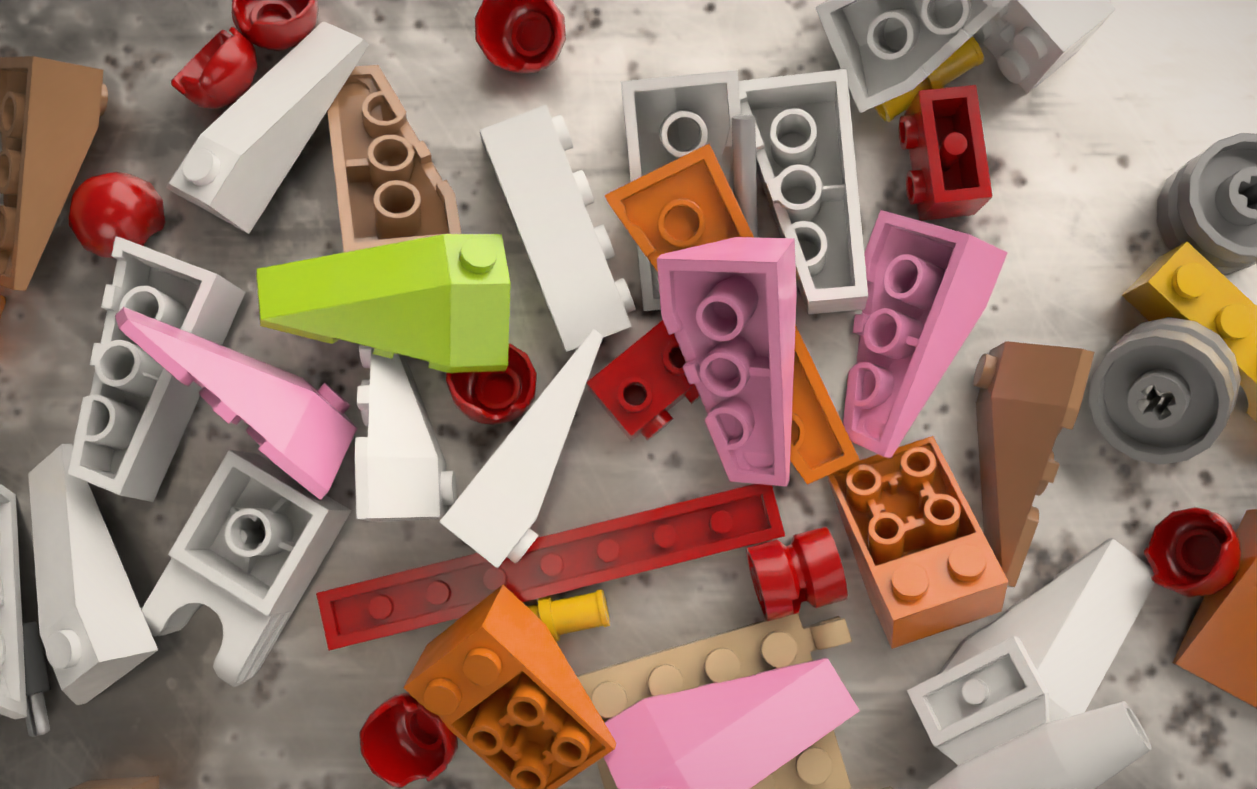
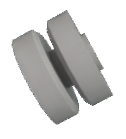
M1241 132L1219 139L1199 155L1187 161L1167 178L1157 199V225L1165 245L1170 250L1187 241L1222 274H1230L1257 264V133Z
M1167 317L1143 322L1118 340L1092 375L1088 402L1095 426L1114 448L1132 459L1161 465L1182 462L1210 448L1223 431L1236 405L1241 377L1235 354L1219 334L1196 321Z

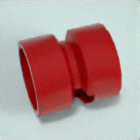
M826 526L793 535L791 544L785 546L779 540H773L746 548L751 579L766 621L799 613L802 602L807 601L814 608L847 600L848 590L844 569L834 539Z

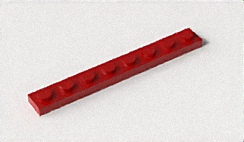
M751 484L538 537L516 564L506 557L501 565L496 568L479 553H474L318 592L316 596L328 651L461 618L502 584L521 602H526L785 537V532L773 486Z

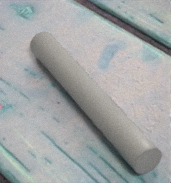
M738 115L732 117L734 196L754 238H758L755 116Z

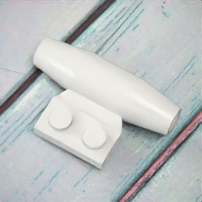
M1015 636L907 690L933 746L958 765L927 789H1096L1152 750L1144 729L1131 708L1124 701L1049 722V692L1020 638Z

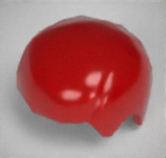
M232 0V19L236 28L252 44L261 48L280 52L295 47L316 27L319 12L318 0Z
M483 0L474 18L475 40L484 55L495 66L510 72L534 74L539 73L541 69H547L558 59L566 41L565 17L553 0Z
M234 27L229 29L232 34L226 30H221L171 80V85L200 107L218 109L231 105L250 89L258 68L256 50L253 44Z
M111 172L92 176L77 188L71 198L69 226L85 250L103 258L114 259L112 251L115 236L144 246L149 237L158 231H162L164 228L163 199L150 182L132 174Z
M511 343L508 349V366L506 371L446 374V383L455 406L470 420L481 424L497 425L515 420L528 411L535 399L537 372L528 354Z
M1194 507L1173 511L1154 528L1149 546L1144 550V555L1152 568L1154 575L1151 577V580L1155 584L1187 597L1215 594L1233 581L1240 568L1241 547L1231 524L1223 516L1207 509Z
M408 692L395 695L383 702L368 716L359 732L360 752L371 772L390 786L396 788H403L407 784L419 779L426 778L427 782L432 781L447 769L448 764L454 759L458 750L457 736L449 730L438 715L428 711Z

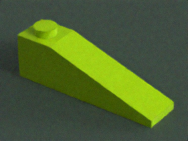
M441 234L256 269L261 327L334 344L338 340L374 348V355L393 359L394 353L428 361V368L447 373L506 371L511 282L502 234Z

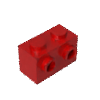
M976 85L918 91L904 115L900 116L898 127L901 148L909 150L912 170H909L906 176V191L909 203L911 205L917 204L919 221L975 215L993 197Z
M663 320L586 382L588 391L630 441L639 434H642L648 441L674 419L668 412L684 397L691 404L700 398L695 383L689 384L683 370L686 361L675 334L669 335Z

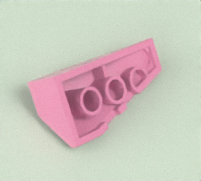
M880 210L864 252L868 299L862 314H855L853 333L859 335L857 363L848 372L843 425L851 442L883 457L891 458L987 307L1008 252L970 234Z
M734 237L661 254L657 258L661 316L669 335L675 334L686 361L683 370L689 384L695 383L708 415L705 423L729 481L787 487L790 475L797 299L795 238Z
M123 307L115 315L119 330L178 381L186 386H190L194 381L202 387L199 394L214 408L213 411L228 424L232 422L237 425L241 420L248 424L246 432L260 445L258 450L318 499L321 500L328 493L357 430L345 414L351 405L334 389L324 383L317 390L303 377Z
M822 658L759 672L752 676L720 683L705 684L694 689L643 698L604 722L617 743L615 750L604 756V759L618 789H750L860 710L829 659Z

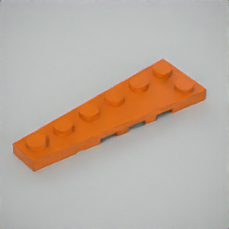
M706 144L604 195L608 204L657 272V258L661 254L734 237L754 238L710 144ZM795 324L790 461L808 485L858 462L860 459Z

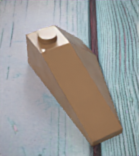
M35 56L0 57V133L2 138L0 193L3 194L4 206L0 205V286L12 290L26 291L99 127V117L106 111L108 90L106 85L102 83L103 69Z
M379 65L355 66L327 110L343 251H355L441 234H462L455 193L447 179L442 180L432 163L431 153L425 142L419 141L407 121L406 110Z
M1006 341L991 349L989 354L984 353L977 364L973 385L980 388L976 400L984 535L1008 580L1007 587L1015 588L1039 523V510L1032 506L1035 495L1040 496L1045 491L1048 483L1054 482L1060 465L1057 461H1054L1052 449L1055 440L1062 428L1073 430L1095 353L1093 351L1081 348Z

